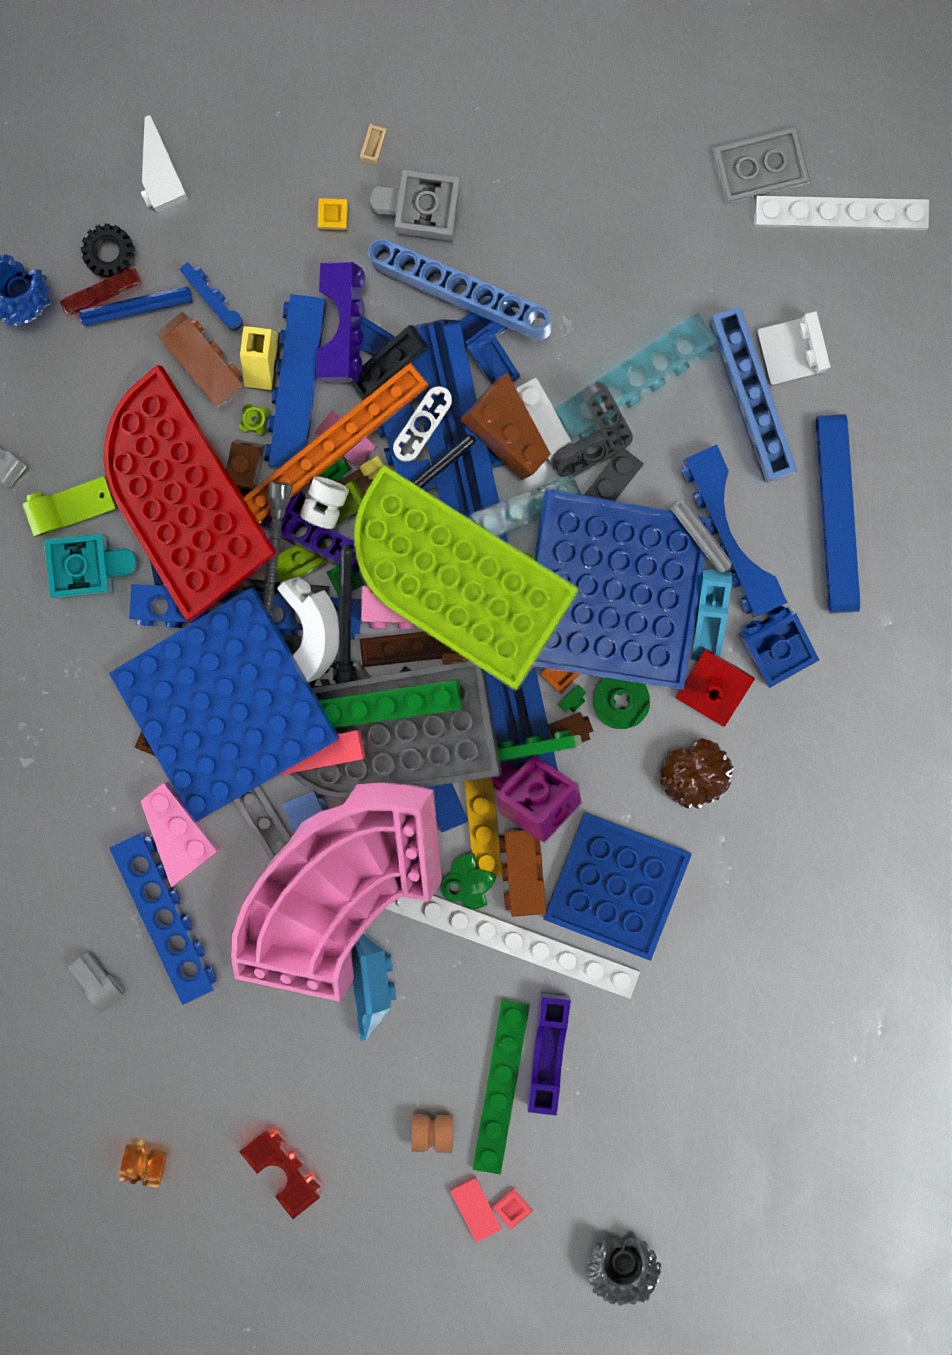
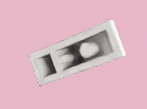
M148 115L145 117L142 169V183L145 190L141 194L147 207L153 206L155 211L159 213L188 200V197L152 117Z
M535 377L518 387L517 391L551 453L547 459L554 470L556 469L553 462L554 457L558 452L572 445V442L551 402Z

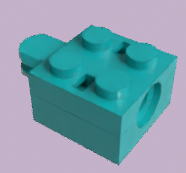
M104 534L44 540L50 598L57 599L113 593L111 577L128 576L135 572L138 561L133 551L127 548L108 549L107 536Z

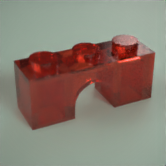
M268 1125L246 1142L239 1152L256 1174L268 1166L280 1167L286 1173L287 1183L277 1191L275 1198L290 1217L294 1219L321 1197L322 1192L320 1188L322 1185L312 1173L308 1175L302 1168L304 1163L295 1151L290 1153L284 1145L286 1140L281 1132L276 1128L272 1130Z

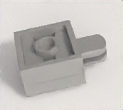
M402 170L400 188L384 185L375 187L370 195L371 206L378 214L396 216L395 233L452 241L460 177Z

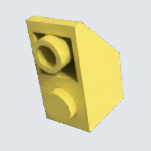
M243 327L240 359L245 387L273 390L276 377V362L279 353V332L271 329Z

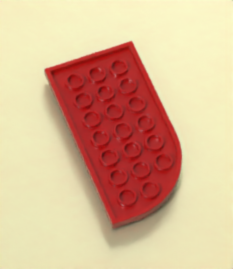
M156 365L124 394L110 418L104 440V470L108 487L117 506L186 621H194L278 553L164 367Z

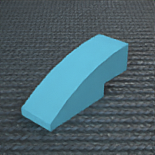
M703 569L693 634L692 660H698L705 648L721 657L732 587L731 571L722 573L713 569Z

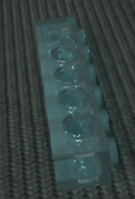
M697 312L595 382H602L608 389L615 388L620 392L621 398L616 402L619 409L625 405L631 408L643 400L642 393L648 389L655 392L667 383L665 378L673 372L677 377L691 367L688 362L697 356L702 360L713 353L715 350L712 346L716 344L717 339ZM687 340L692 346V351L688 354L680 353L677 349V342ZM656 356L665 357L668 361V368L665 370L656 369L653 365V358ZM633 372L641 373L644 376V384L641 386L632 385L629 381V375ZM585 389L554 409L572 440L577 437L580 440L595 432L593 428L597 424L595 419L585 418L581 413V407L586 404L583 398ZM600 394L595 396L598 405L604 403ZM615 412L604 414L601 420H610L615 415Z

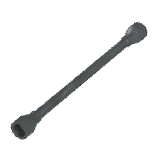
M269 482L268 500L271 507L270 516L273 519L270 525L272 527L270 528L269 540L277 553H279L280 531H282L281 520L285 517V510L291 500L292 484ZM279 554L266 564L265 574L267 575H265L266 579L264 580L265 590H263L264 597L262 599L264 601L262 602L270 616H272L271 612L273 611L271 608H273L272 605L274 604L272 601H274L275 591L273 590H275L274 586H276L275 575H277L276 568L278 567L276 564H278L277 557H279Z

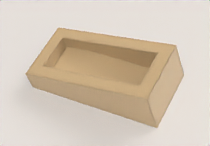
M372 124L369 125L361 150L360 161L377 165L387 132L386 128Z

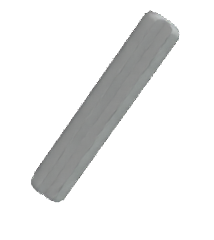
M685 499L676 501L671 506V510L715 569L722 573L732 566V561Z

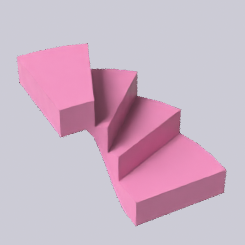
M390 783L357 784L344 805L321 811L303 821L290 841L273 857L241 908L232 934L231 959L235 979L341 1002L354 980L351 949L367 927L390 903L401 897L430 902L442 881L433 790Z

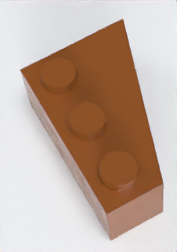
M181 312L156 334L217 407L243 386L238 380L242 374L232 362L228 365L224 363L220 358L224 352L214 340L208 343L201 335L206 330L194 317L189 320Z
M508 373L497 378L460 419L521 480L532 476L551 455Z
M521 827L504 829L505 835L499 836L500 853H506L507 864H501L503 882H509V893H504L505 910H511L512 917L546 914L540 840Z

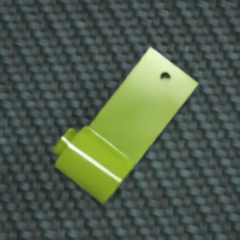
M106 476L53 495L44 496L43 492L33 493L26 496L27 502L22 504L33 537L42 536L117 509L108 487Z

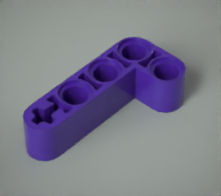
M299 491L290 500L285 510V517L281 520V539L340 567L341 548L348 545L352 548V555L356 554L355 542L331 529L323 528L304 520L299 513L306 498L304 491ZM268 516L262 521L269 532L272 527L270 526L272 516ZM307 527V531L302 537H295L296 531L299 528ZM332 539L329 548L320 549L323 540ZM356 556L352 558V572L360 570Z

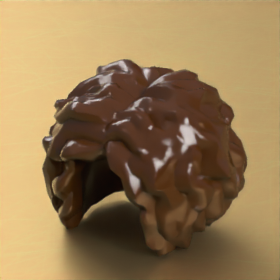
M701 738L693 744L691 751L679 748L668 752L660 770L662 777L660 784L662 789H665L667 796L672 798L673 802L679 803L681 807L690 808L693 805L694 808L698 809L705 805V803L711 804L714 800H720L721 795L728 791L731 786L730 777L733 774L732 770L734 767L729 757L726 756L727 752L721 750L718 743Z

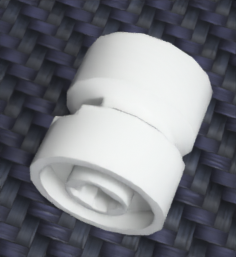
M314 476L308 491L311 498L305 499L300 516L314 525L328 529L335 528L340 515L338 507L344 505L349 489L329 478Z

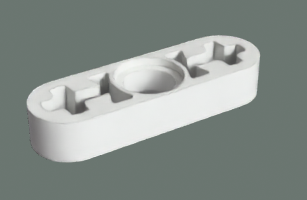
M434 387L426 394L394 443L393 450L398 460L411 462L417 458L451 406L452 397L446 388ZM442 393L445 395L444 402H446V405H439L434 413L438 414L439 417L435 419L431 413L422 409L426 406L430 410L434 402L431 396L433 394L439 396ZM424 416L430 420L431 428L427 432L421 433L415 429L414 422L418 417ZM410 430L413 435L422 438L423 441L419 443L415 440L412 444L414 453L412 455L407 453L403 456L400 454L401 448L399 444L401 442L403 444L408 443L411 436L406 435V433Z

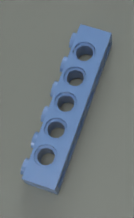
M739 306L713 315L710 323L766 483L795 473L797 468L741 307Z

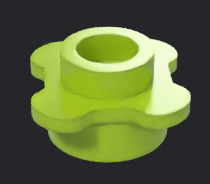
M252 404L244 405L239 428L243 432L250 430L255 431L258 435L265 434L267 431L266 420L270 416L269 409L267 407H253ZM253 417H257L256 422L252 421Z

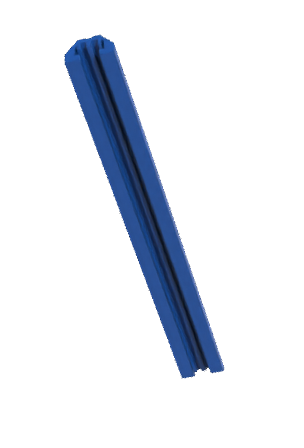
M441 319L416 325L414 327L429 347L424 354L412 363L429 385L426 390L417 396L418 404L420 405L429 390L434 387L446 388L452 397L449 410L427 441L432 465L466 436L473 435L476 438L474 446L435 477L439 500L508 543L488 448L460 420L477 401L460 321ZM440 393L439 396H435L433 394L431 398L434 402L430 410L426 406L422 410L431 413L437 419L439 415L435 414L434 411L439 405H446V402H444L445 395ZM421 416L424 431L427 432L431 428V422L427 417ZM532 666L518 690L513 689L485 670L497 747L498 743L515 741L516 746L525 745L526 738L543 736V741L551 740L535 666ZM554 752L535 755L558 770ZM532 756L500 761V763L507 762L520 770Z

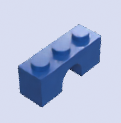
M413 403L404 406L378 427L380 438L386 436L389 445L388 448L384 449L388 465L394 464L396 473L411 482L430 467L429 459L417 462H402L396 458L393 447L396 439L415 412ZM416 419L414 422V427L418 432H421L418 421ZM410 430L407 431L406 435L414 436ZM401 442L399 444V447L401 448L400 454L404 456L402 451L403 443ZM433 479L422 489L425 491L437 489L435 480Z

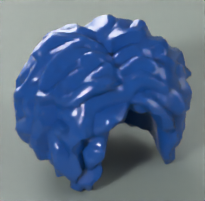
M7 254L0 255V321L6 322L8 326L15 327L20 326V324H28L31 320L36 319V316L42 315V311L46 306L51 304V301L48 299L50 287L46 285L47 276L42 275V270L33 269L30 272H26L22 263L14 261L13 256Z

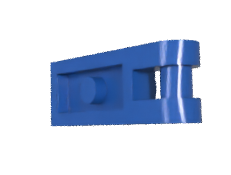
M189 262L184 264L179 269L227 328L231 331L240 330L243 326L241 316L238 312L234 310L229 311L223 303L227 299L217 287L213 290L209 288L205 283L208 276L198 265L193 268Z

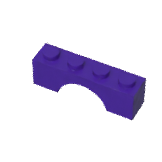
M354 262L320 263L319 292L335 302L340 315L339 327L334 337L326 345L317 349L316 378L326 383L359 382V374L362 372V359L359 354L360 345L363 343V330L360 326L361 316L364 315V302L361 298L362 288L365 286L366 279L363 268Z
M541 993L527 1110L530 1113L557 1116L562 1059L571 1004L570 996Z

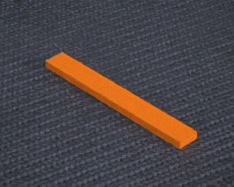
M411 363L406 365L243 497L259 524L270 516L271 507L268 500L269 482L292 484V498L312 482L314 476L322 474L429 387L428 383Z

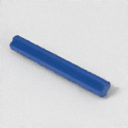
M185 286L82 309L79 311L81 323L87 326L190 303L192 295L190 288Z

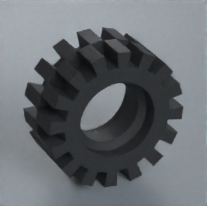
M104 223L105 226H100L99 224L95 226V230L92 231L90 229L87 232L89 235L82 240L84 243L83 247L81 246L82 259L94 274L107 279V277H111L114 279L117 278V275L123 276L126 274L124 271L127 268L130 270L132 267V260H135L133 241L119 226H111ZM104 241H113L119 247L117 258L111 262H104L98 257V247Z

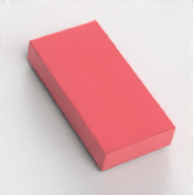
M476 1177L450 1189L476 1242L502 1230Z

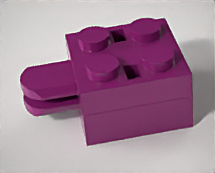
M535 755L520 770L507 762L500 763L502 775L491 777L493 787L499 791L496 794L500 814L543 843L553 835L582 803L578 783Z

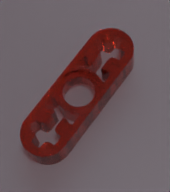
M132 268L61 300L60 304L65 315L72 316L79 313L82 309L91 308L140 285L142 281L136 268Z

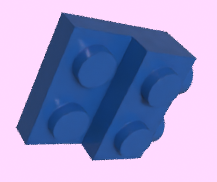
M779 606L769 613L770 617L762 622L759 620L749 622L744 627L745 631L739 634L769 688L819 661L796 612L790 606L787 608Z

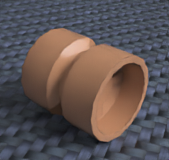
M413 1114L412 1152H425L433 1146L436 1153H452L453 1115H437L434 1120H431L429 1115Z

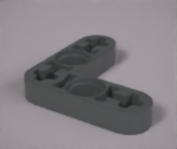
M602 382L591 383L583 392V398L600 429L556 454L553 462L561 477L571 478L625 449L633 440V434L608 387ZM600 394L604 402L598 405L595 396ZM615 412V415L610 420H601L604 414ZM617 427L621 433V436L616 438L613 432ZM591 446H600L598 451H596L595 453H587V450ZM568 461H570L571 464H569V465L566 466L565 463L568 462Z

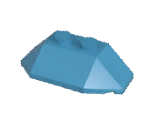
M365 931L351 949L354 973L353 987L360 1041L368 1038L392 1006L391 1000H396L395 983H389L388 972L393 971L391 954L386 955L385 947Z

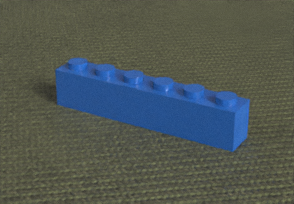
M290 294V301L284 302L283 318L287 319L286 330H281L279 347L284 348L282 359L277 358L275 375L280 376L279 386L273 387L272 404H276L275 416L270 415L268 432L272 433L271 444H266L264 461H269L268 466L271 469H279L304 449L309 442L317 380V349L321 347L326 311L325 298Z

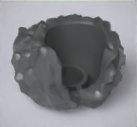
M610 1237L600 1241L592 1249V1256L587 1261L589 1265L586 1269L590 1285L594 1286L593 1293L603 1297V1300L608 1301L610 1304L617 1303L621 1306L630 1303L634 1305L638 1301L645 1302L649 1300L650 1294L654 1292L655 1286L659 1282L658 1276L661 1274V1263L658 1262L654 1250L649 1249L646 1241L628 1238L622 1244L616 1237Z

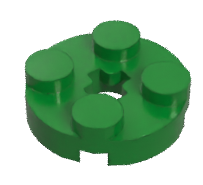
M604 677L594 690L593 708L597 717L605 725L614 729H628L640 724L647 716L650 709V695L644 683ZM623 693H626L628 695L626 700L629 702V705L627 707L621 706L619 709L616 708L614 696L616 694L621 696Z

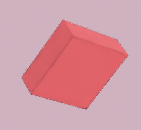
M515 1187L493 1205V1209L510 1229L514 1228L533 1212V1209Z

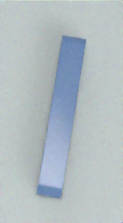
M378 239L369 247V257L375 269L380 273L533 339H545L552 332L553 327L547 309L391 241ZM381 253H390L387 259L377 260ZM406 264H416L411 271H403V267ZM433 274L441 275L437 282H428V279ZM457 286H467L465 292L460 294L454 293V289ZM485 296L493 298L491 303L487 305L479 303ZM516 307L519 309V312L514 316L505 315L509 308ZM541 318L545 320L541 327L531 326L535 319Z

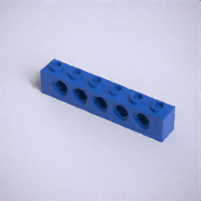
M142 832L110 847L111 854L182 1005L214 991L216 988L215 982L218 981L217 975L211 965L207 967L203 959L206 952L199 939L194 940L190 931L194 929L191 919L187 913L183 915L178 904L182 903L176 888H170L166 880L168 877L162 861L158 862L154 854L157 851V847L153 838L150 835L146 837L145 832ZM137 857H143L148 861L146 872H139L135 868L134 862ZM149 883H155L160 887L161 893L158 898H152L147 894L146 888ZM161 909H167L172 913L173 920L170 924H164L159 920L158 915ZM179 935L184 939V949L176 950L172 947V936ZM184 962H193L197 966V974L194 976L186 975L183 971Z

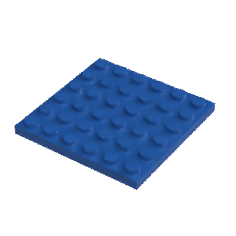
M545 489L534 560L579 588L580 591L533 666L684 690L706 555L672 511ZM698 516L710 532L712 519Z
M254 587L249 588L109 673L184 807L196 822L340 739Z

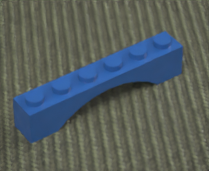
M718 445L683 460L685 466L681 467L683 475L688 483L693 482L697 491L693 493L698 508H704L708 518L712 519L710 526L711 535L716 534L720 547L732 561V566L730 567L732 570V584L734 588L739 587L743 597L740 598V602L745 613H751L752 617H757L786 604L787 600L776 576L764 571L752 562L739 548L731 534L724 506L725 483L729 470Z

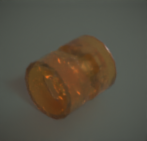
M127 1144L121 1162L119 1181L135 1184L139 1180L145 1187L159 1189L164 1174L167 1152L151 1149L147 1153L144 1152L143 1147Z

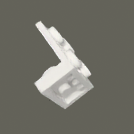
M817 311L805 314L800 319L761 328L757 331L771 385L823 373L831 368Z

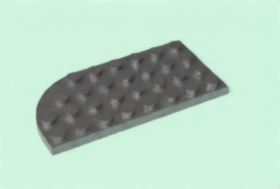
M472 661L312 688L317 699L322 700L459 679L463 708L460 710L335 728L337 734L361 731L366 759L289 774L298 782L317 793L347 799L357 784L390 783L424 788L502 775L485 670Z

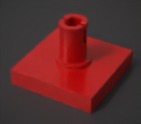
M705 648L685 680L684 690L680 689L675 698L725 728L754 682L755 677Z

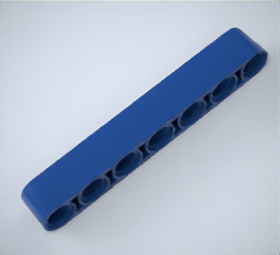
M846 414L816 416L828 608L830 614L859 612L860 590L848 420Z

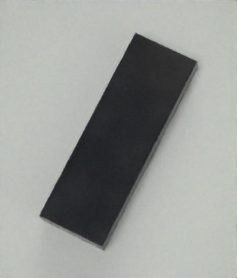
M409 325L362 366L359 382L350 383L360 398L364 400L406 365L412 364L429 347L414 325Z

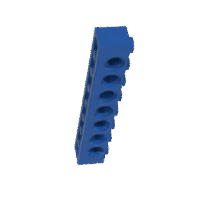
M131 584L129 619H136V625L154 626V621H165V627L182 628L183 623L194 622L186 621L166 586ZM230 591L218 602L224 604L244 591ZM257 592L258 595H259V597H260V599H261L262 601H264V600L262 599V598L264 597V596H263L264 593H259V592ZM274 593V601H272L274 604L272 606H279L283 611L282 619L279 622H274L276 627L280 629L281 635L297 636V630L303 631V625L296 618L297 612L282 594ZM329 597L335 609L340 613V598ZM160 598L165 599L168 604L167 611L162 615H158L153 608L155 601ZM351 599V639L353 640L355 634H361L362 599ZM211 607L207 609L204 613H202L199 617H197L194 621L211 612Z

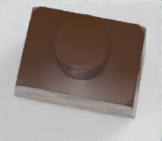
M236 439L231 443L226 470L242 496H245L258 485L265 445Z

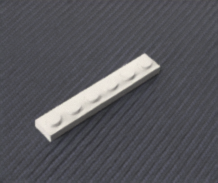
M757 196L755 226L927 230L929 228V200Z

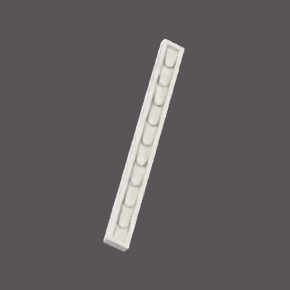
M435 895L432 896L430 902L401 897L385 908L631 999L640 971Z

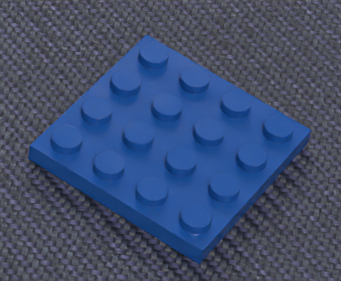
M584 812L543 920L651 961L692 853Z

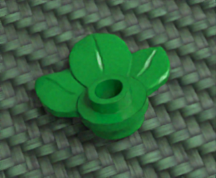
M467 853L453 861L450 874H447L441 881L440 890L442 895L449 901H460L467 908L479 909L487 905V900L483 893L492 888L496 875L486 870L476 869L475 854ZM451 884H457L460 887V890L457 892H452L449 889V886Z

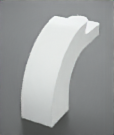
M298 576L284 581L277 590L294 608L301 619L304 631L303 641L293 656L307 681L311 682L320 678L328 670L337 655L339 648V619L327 593L323 590L314 594L311 591L310 585Z

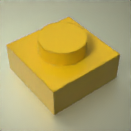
M319 198L318 229L347 230L348 199Z

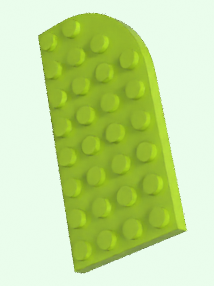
M382 465L362 499L355 522V551L363 577L374 594L390 609L513 689L518 690L580 589L385 465Z

